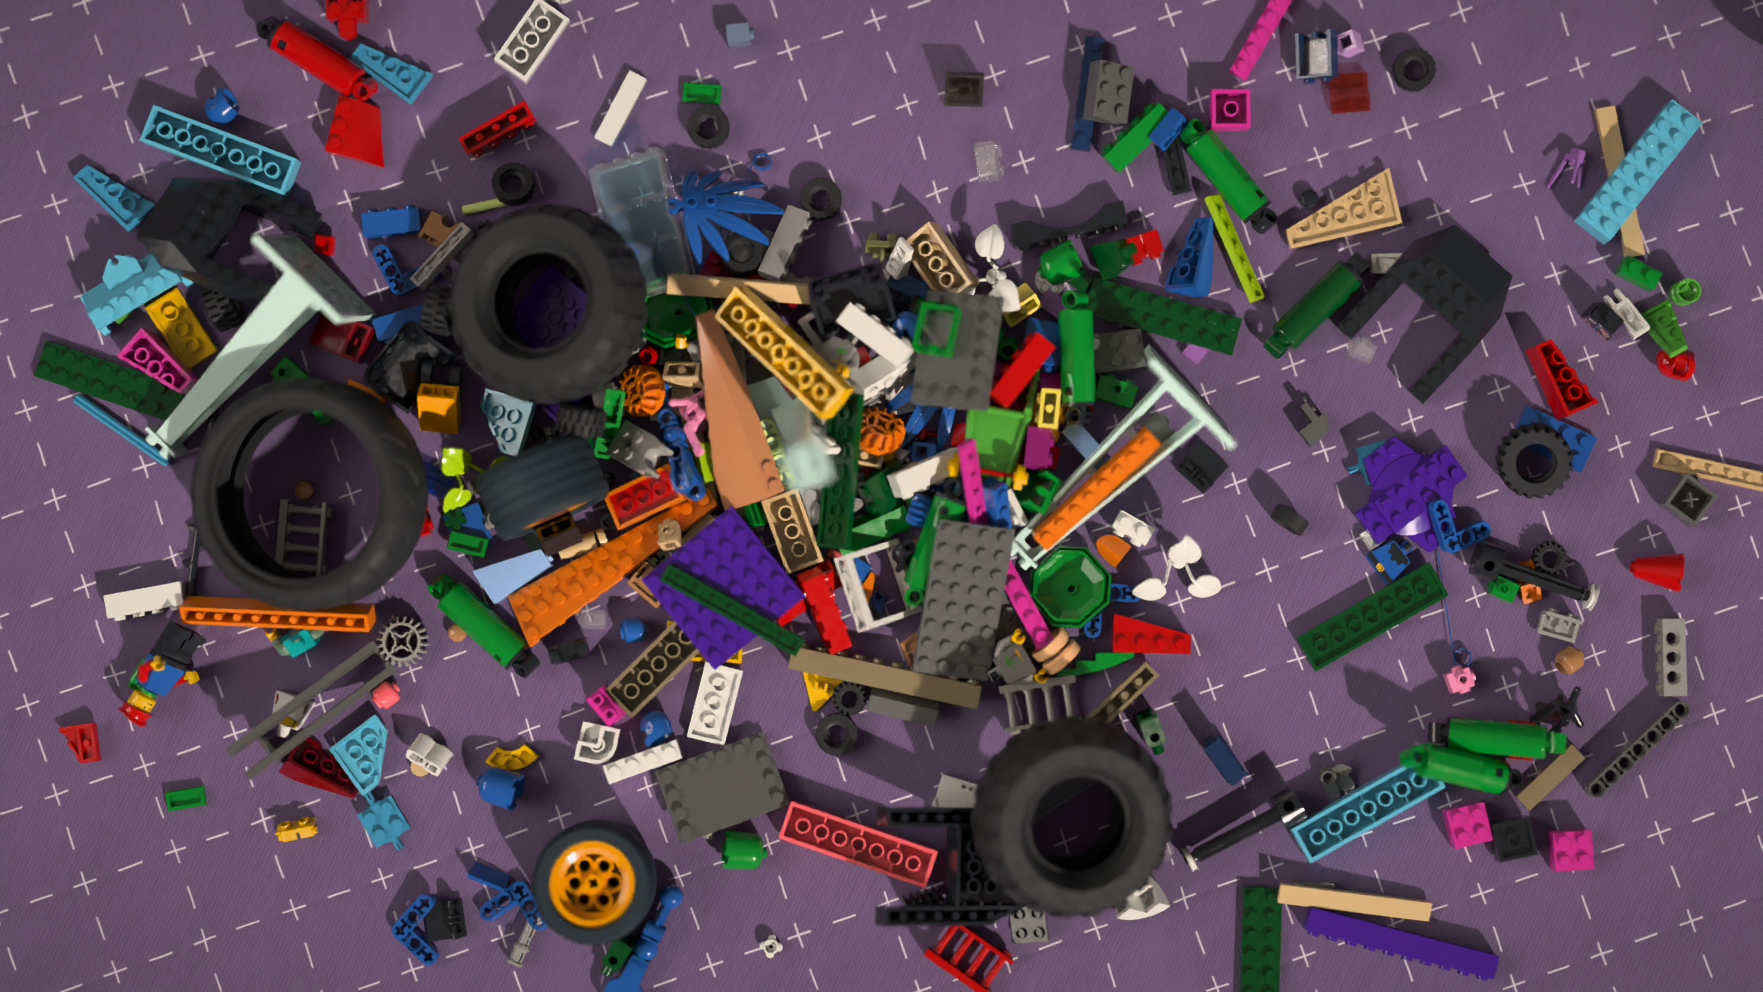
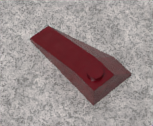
M310 737L288 753L279 770V773L296 782L352 799L356 797L359 791L344 769L335 761L336 758L332 754L328 755L322 749V745Z

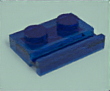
M423 460L428 480V494L443 500L456 476H447L440 467Z

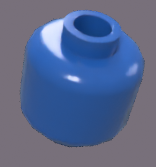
M640 617L624 619L623 623L620 624L621 639H625L626 643L642 642L645 638L644 634H648L647 623H643Z

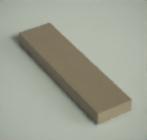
M1570 744L1566 747V754H1559L1515 797L1530 811L1574 770L1585 757L1573 744Z

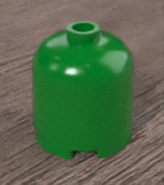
M1071 239L1044 252L1040 257L1039 263L1041 268H1038V272L1042 279L1046 278L1052 285H1061L1086 274L1084 269L1080 270L1083 266L1074 246L1070 248V245H1072Z
M725 830L724 836L728 837H726V843L723 842L721 861L725 862H723L721 868L755 870L758 868L762 859H766L767 847H763L762 838L752 833Z

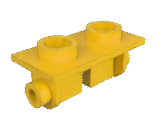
M303 817L292 822L284 821L277 825L275 835H278L279 841L283 842L296 840L298 838L296 833L298 832L301 838L315 836L318 833L317 826H314L316 817Z

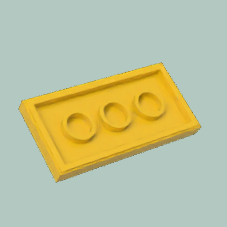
M175 287L145 307L171 350L190 369H193L219 352L178 287Z

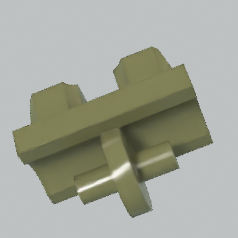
M870 233L868 240H866L865 254H873V258H880V263L884 264V258H890L898 241L897 234L890 233L887 234V241H879L880 234Z

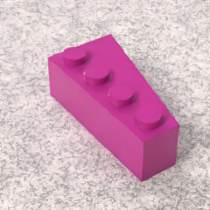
M141 328L117 355L118 358L125 360L130 365L142 370L147 375L154 377L180 394L187 395L200 379L151 330Z

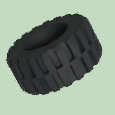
M1546 424L1519 425L1520 428L1516 430L1514 428L1509 431L1510 434L1507 437L1504 435L1501 439L1502 444L1498 445V454L1495 456L1497 472L1505 485L1514 491L1515 494L1519 496L1524 495L1529 499L1533 497L1538 499L1544 498L1546 494L1551 496L1555 494L1554 490L1557 488L1560 490L1564 487L1562 484L1564 481L1569 480V472L1573 469V454L1564 437L1557 430L1550 428ZM1530 444H1542L1552 454L1550 468L1538 477L1530 478L1522 475L1516 467V458L1519 452Z

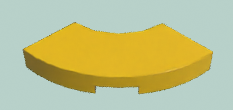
M526 744L512 751L504 750L498 746L485 762L493 767L516 770L530 765L537 760L539 755Z

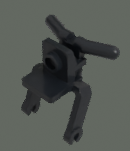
M1579 686L1574 687L1567 703L1563 702L1562 694H1558L1557 698L1550 703L1537 701L1535 704L1536 713L1529 717V722L1533 723L1534 721V725H1539L1541 722L1551 724L1552 728L1547 731L1548 733H1561L1562 727H1566L1572 717L1576 726L1582 728L1584 723L1577 711V699L1581 693V688Z

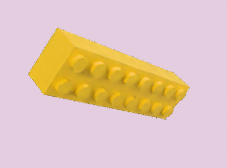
M747 286L735 287L716 313L715 318L820 419L833 418L855 389Z

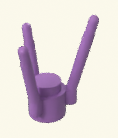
M1572 148L1570 153H1565L1563 161L1548 183L1547 188L1552 186L1567 161H1569L1568 165L1574 167L1571 183L1575 182L1579 168L1577 188L1580 189L1586 152L1581 149Z

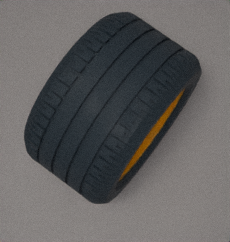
M574 434L554 439L506 459L481 473L476 483L477 490L493 526H495L494 529L497 535L505 540L529 534L565 516L579 513L605 499L609 491V485L602 469H600L601 467L588 438H582Z
M607 820L584 821L558 833L545 845L539 854V858H537L536 865L534 866V873L532 874V894L541 918L559 936L582 945L607 944L630 933L648 913L657 889L655 862L645 842L636 833L634 834L632 830L627 829V827ZM582 860L589 861V870L581 868L580 863ZM601 860L609 862L610 867L608 870L600 868ZM572 877L579 878V887L571 885L570 880ZM611 877L618 878V887L610 885L609 880ZM597 878L599 886L591 887L589 880ZM582 894L589 896L590 902L588 904L581 903L580 896ZM601 894L609 896L608 904L600 902L599 897Z

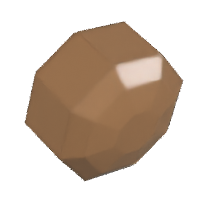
M308 481L299 482L295 487V494L301 500L311 499L315 493L314 485Z
M453 624L448 629V637L454 642L463 641L467 637V634L457 624Z

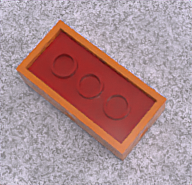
M670 463L656 469L660 475L658 479L641 476L608 492L605 501L618 530L627 529L689 499L685 493L680 494L673 489L670 480Z

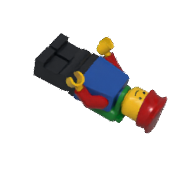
M169 620L154 648L151 649L146 657L143 656L130 676L128 687L134 689V691L118 710L137 726H146V721L153 716L150 712L156 704L155 698L158 694L165 696L178 684L185 682L192 684L200 680L197 671L185 673V670L199 645L203 646L206 639L197 631Z

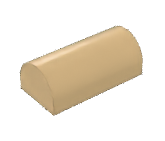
M594 531L582 534L583 542L560 551L559 554L562 561L589 553L598 548Z

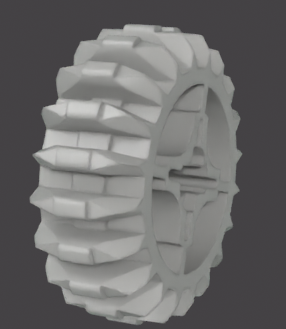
M396 616V622L392 618L389 619L390 626L387 623L383 624L386 631L379 630L383 637H377L378 641H382V644H378L377 647L384 649L379 654H387L384 659L385 661L392 658V666L398 661V667H402L403 662L406 667H410V661L414 665L417 664L415 657L419 660L423 659L420 652L427 653L423 646H429L428 642H424V639L429 638V635L422 634L427 629H419L422 625L421 622H417L414 625V617L408 622V616H404L403 621L400 616ZM401 625L411 628L405 634L395 630L396 627ZM414 633H416L418 640L416 649L411 641ZM390 634L391 637L394 639V645L392 647V650L389 647ZM406 637L407 641L405 642L407 644L400 646L399 642L401 641L399 639ZM401 649L412 653L405 658L395 655Z

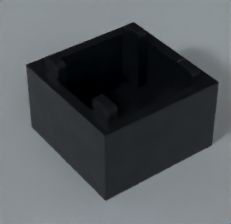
M1520 815L1489 822L1493 837L1491 845L1495 861L1501 863L1538 855L1530 816Z

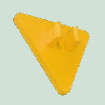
M803 672L812 710L817 711L832 696L835 687L842 683L843 680Z

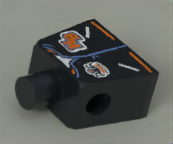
M1593 302L1580 316L1606 341L1612 337L1624 322L1604 302Z

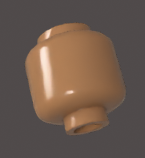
M1567 646L1556 654L1555 667L1560 673L1571 675L1584 665V654L1578 648Z

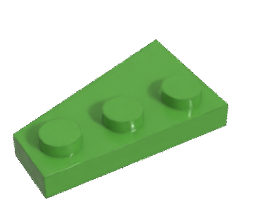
M1670 299L1641 314L1650 326V330L1647 333L1670 358L1687 350V343L1678 325Z

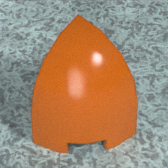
M1104 535L1097 539L1096 543L1099 554L1113 567L1120 563L1121 559L1131 548L1128 543L1114 535Z

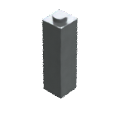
M872 687L867 711L932 727L935 726L936 720L940 721L942 709H939L940 701Z

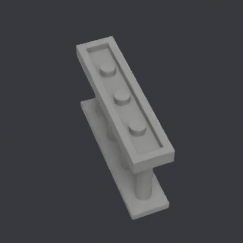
M461 222L411 276L410 280L422 291L426 287L430 289L435 284L432 280L439 273L451 281L453 273L445 266L453 258L460 264L462 258L458 252L465 244L469 245L474 242L472 237L475 233Z
M280 499L275 561L290 571L316 573V578L327 574L328 565L325 564L329 518H332L333 507H330L331 503L323 502L322 508L295 506L290 499ZM294 513L321 515L320 527L293 525V523H290L291 515H294ZM292 532L320 535L319 546L291 544L289 542V534H292ZM288 553L318 554L317 565L290 563L287 561Z
M1075 675L1051 677L1045 683L1037 681L1036 683L1026 685H998L999 694L1003 693L1004 697H1006L1010 727H1004L1005 732H1009V735L1020 734V730L1030 729L1029 726L1038 723L1032 694L1035 688H1041L1044 691L1048 721L1056 720L1051 691L1055 685H1060L1063 688L1067 716H1075L1070 688L1072 683L1076 682ZM1015 691H1022L1025 694L1029 724H1017L1013 697Z

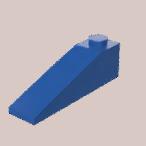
M1203 217L1196 218L1185 238L1187 242L1183 250H1179L1177 254L1179 258L1175 266H1171L1165 285L1166 291L1190 297L1209 295L1213 265V218Z

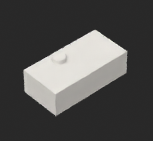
M535 0L495 56L494 62L527 84L569 24V18L545 1Z

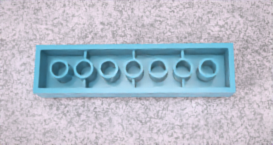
M1671 99L1663 106L1621 162L1575 218L1574 222L1603 245L1610 241L1703 122Z
M155 105L152 107L140 141L146 145L241 181L255 184L287 198L301 165V162L296 158Z
M1399 764L1307 816V820L1289 828L1306 860L1312 863L1445 788V785L1440 781L1419 777L1414 773L1413 768H1405L1402 764Z

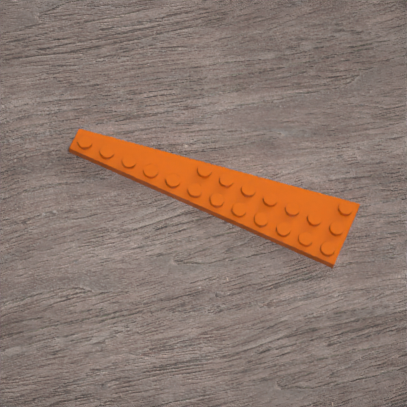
M711 489L705 490V496L701 500L693 501L688 499L507 596L528 645L533 647L549 635L550 631L558 625L561 626L566 622V619L573 614H577L581 611L582 607L589 602H593L602 593H605L641 566L647 558L657 554L660 551L659 549H661L658 544V524H662L665 519H673L680 525L681 533L686 532L695 523H698L718 508L719 505Z

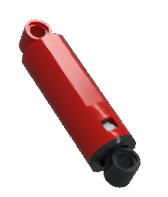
M270 16L256 25L258 36L262 39H268V48L343 96L351 97L354 95L357 100L365 101L377 93L378 85L376 81L370 77L365 78L366 70L362 66L288 19L284 18L280 21L277 17Z

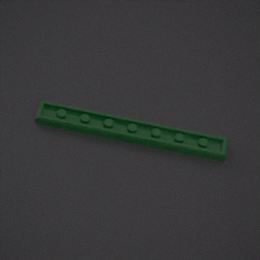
M670 563L660 578V581L795 657L805 641L804 638Z

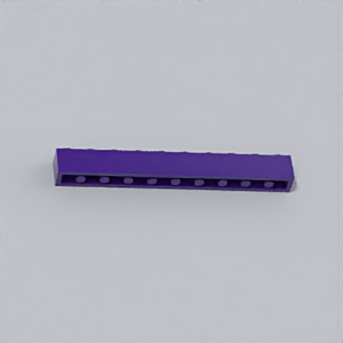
M1308 907L1303 928L1308 931L1307 934L1318 937L1319 934L1326 935L1328 940L1337 942L1338 939L1345 940V944L1356 947V944L1364 945L1363 948L1366 950L1375 951V948L1383 950L1382 954L1394 956V953L1399 954L1401 959L1412 961L1413 958L1418 959L1420 964L1431 966L1432 963L1439 965L1438 968L1450 971V968L1457 970L1458 974L1469 976V973L1476 974V978L1487 981L1488 978L1494 979L1499 961V956L1493 953L1321 908Z

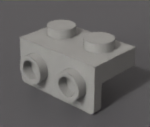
M1548 608V611H1541L1536 633L1575 643L1579 626L1583 624V621L1578 620L1579 616L1567 613V616L1560 615L1559 610Z

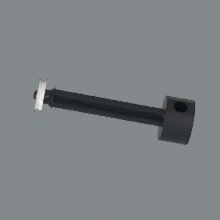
M1480 540L1476 545L1469 564L1470 574L1493 582L1498 574L1501 573L1575 599L1578 602L1582 601L1583 610L1587 608L1590 612L1594 608L1600 593L1599 585L1594 586V583H1591L1586 589L1585 586L1504 559L1506 552L1504 547L1484 540Z
M1288 787L1270 796L1273 808L1195 847L1192 852H1189L1187 846L1185 849H1181L1185 856L1184 862L1190 865L1194 873V870L1198 869L1196 862H1203L1280 821L1288 830L1307 820V815L1293 789ZM1286 804H1290L1294 807V810L1287 812L1283 807Z

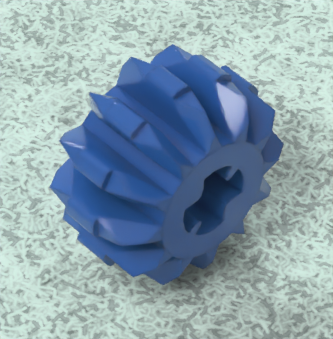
M916 493L909 507L906 522L913 526L922 527L932 504V499L927 497V495Z

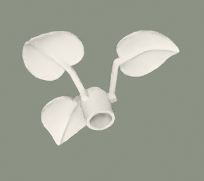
M994 224L982 231L975 241L977 253L982 257L987 256V261L993 269L987 272L985 278L976 279L978 282L988 281L990 284H994L992 286L993 290L988 296L1003 297V311L1012 312L1021 309L1018 290L1011 280H1007L1006 273L1003 270H998L999 266L995 265L991 258H1000L1004 251L1002 232L999 226ZM974 288L968 294H974L976 288Z
M1186 535L1169 550L1170 560L1167 561L1168 566L1164 581L1161 582L1159 578H1150L1138 584L1131 592L1141 599L1150 601L1163 597L1166 593L1164 586L1167 584L1171 565L1175 568L1185 566L1193 582L1188 586V591L1193 596L1204 598L1215 595L1221 590V583L1213 575H1202L1197 580L1193 577L1188 563H1194L1199 560L1201 550L1198 544L1190 536Z

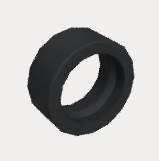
M1278 504L1270 515L1273 521L1298 536L1303 534L1309 524L1301 515L1281 504Z

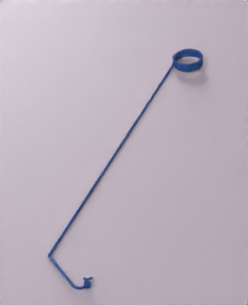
M758 153L755 155L752 165L754 164V167L760 171H765L771 166V157L766 153ZM761 155L766 156L770 160V164L764 168L758 167L755 164L756 158ZM751 165V167H750V169H749V171H748V173H747V175H746V177H745L744 180H746V178H747V176H748V174H749V172H750V170H751V168H752V165ZM711 246V248H710V250H709V252H708V254H707V256H706V258H705V260H704V262H703V264H702V266H701L699 272L701 271V269H702V267H703V265H704V263H705V261H706V259H707V257H708V255H709V253H710V251H711V249H712V246ZM687 295V297H686V299H685V302H686V304L688 305V307L690 308L689 304H688L687 301H686L687 298H688V296H689V295Z
M1436 547L1437 556H1438V563H1439V569H1440L1441 582H1442V584H1443L1442 573H1441V568H1440V561H1439V555H1438V548ZM1444 598L1445 607H1446V614H1447V619H1448L1449 632H1450L1451 645H1452L1453 660H1454V662H1455L1457 665H1460V664H1458V663L1456 662V660H1455V657H1456L1455 654H1456V652H1457L1458 650H1461V649L1466 650V651L1470 654V660H1469V662H1468L1467 664L1462 665V666H1467L1468 664H1470V662H1471V660H1472L1471 652H1470L1468 649H1465V648H1459V649H1457V650L1454 652L1453 642H1452V637H1451L1450 624H1449L1448 611H1447V606H1446V599Z

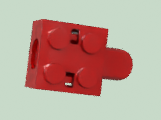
M326 0V19L331 24H338V33L343 39L353 40L357 36V23H369V0Z

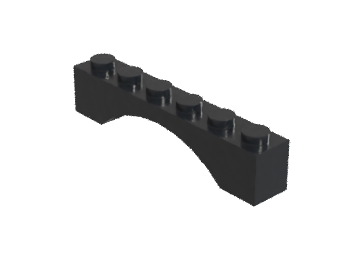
M1122 200L1104 204L1093 217L1076 226L1048 228L1028 220L1011 224L1010 230L1014 249L1019 248V251L1031 249L1030 246L1038 244V247H1043L1055 240L1057 243H1062L1074 236L1076 239L1087 237L1086 234L1094 232V235L1106 233L1105 230L1113 229V231L1122 230L1127 225L1128 220Z

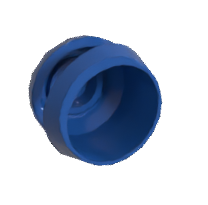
M227 87L218 88L215 98L209 97L205 103L207 118L219 125L228 124L240 111L238 101ZM224 94H225L226 97L228 98V100H229V102H230V105H229V103L227 102V100H226Z
M903 311L896 315V320H892L891 329L897 332L895 336L900 340L910 336L912 344L919 315L911 311Z
M650 711L640 721V732H647L644 744L648 748L659 745L673 734L669 717L661 711Z

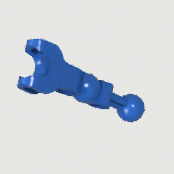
M664 381L665 398L661 411L658 414V422L662 425L660 427L661 430L664 431L662 434L663 442L674 452L672 456H668L671 467L670 480L676 492L680 494L685 493L689 499L699 501L705 496L704 483L695 467L692 454L687 449L689 446L685 443L687 435L681 424L682 419L673 412L672 406L669 405V394L672 388ZM693 486L698 487V493L696 495H693Z
M668 884L660 890L659 901L661 905L653 921L649 919L641 938L637 939L634 945V952L623 974L610 979L604 992H643L641 980L651 959L657 955L658 944L667 928L663 925L671 909L678 907L683 900V892L677 885Z

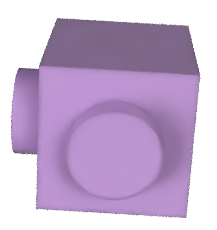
M1353 29L1337 36L1338 53L1349 58L1365 51L1360 33Z

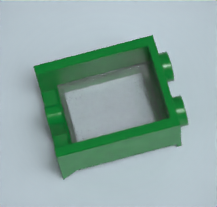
M936 301L922 302L911 345L914 351L953 359V350L961 316L963 315L960 308L954 304H947V306L939 305Z
M1046 470L1029 471L1027 484H1023L1022 490H1017L1015 493V497L1024 514L1026 512H1038L1044 515L1063 482Z

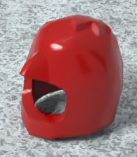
M1685 350L1670 358L1664 351H1659L1656 356L1657 368L1661 374L1668 378L1687 381L1695 372V354L1690 350Z

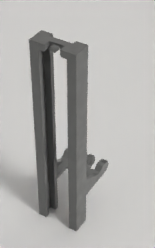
M374 641L364 646L226 748V751L233 758L257 740L268 754L244 772L249 781L272 764L278 765L292 749L396 673V669L389 660H384L385 655L379 654L381 650ZM372 654H377L384 662L386 667L384 670L277 748L275 744L271 745L273 743L271 738L267 740L264 736L265 733Z

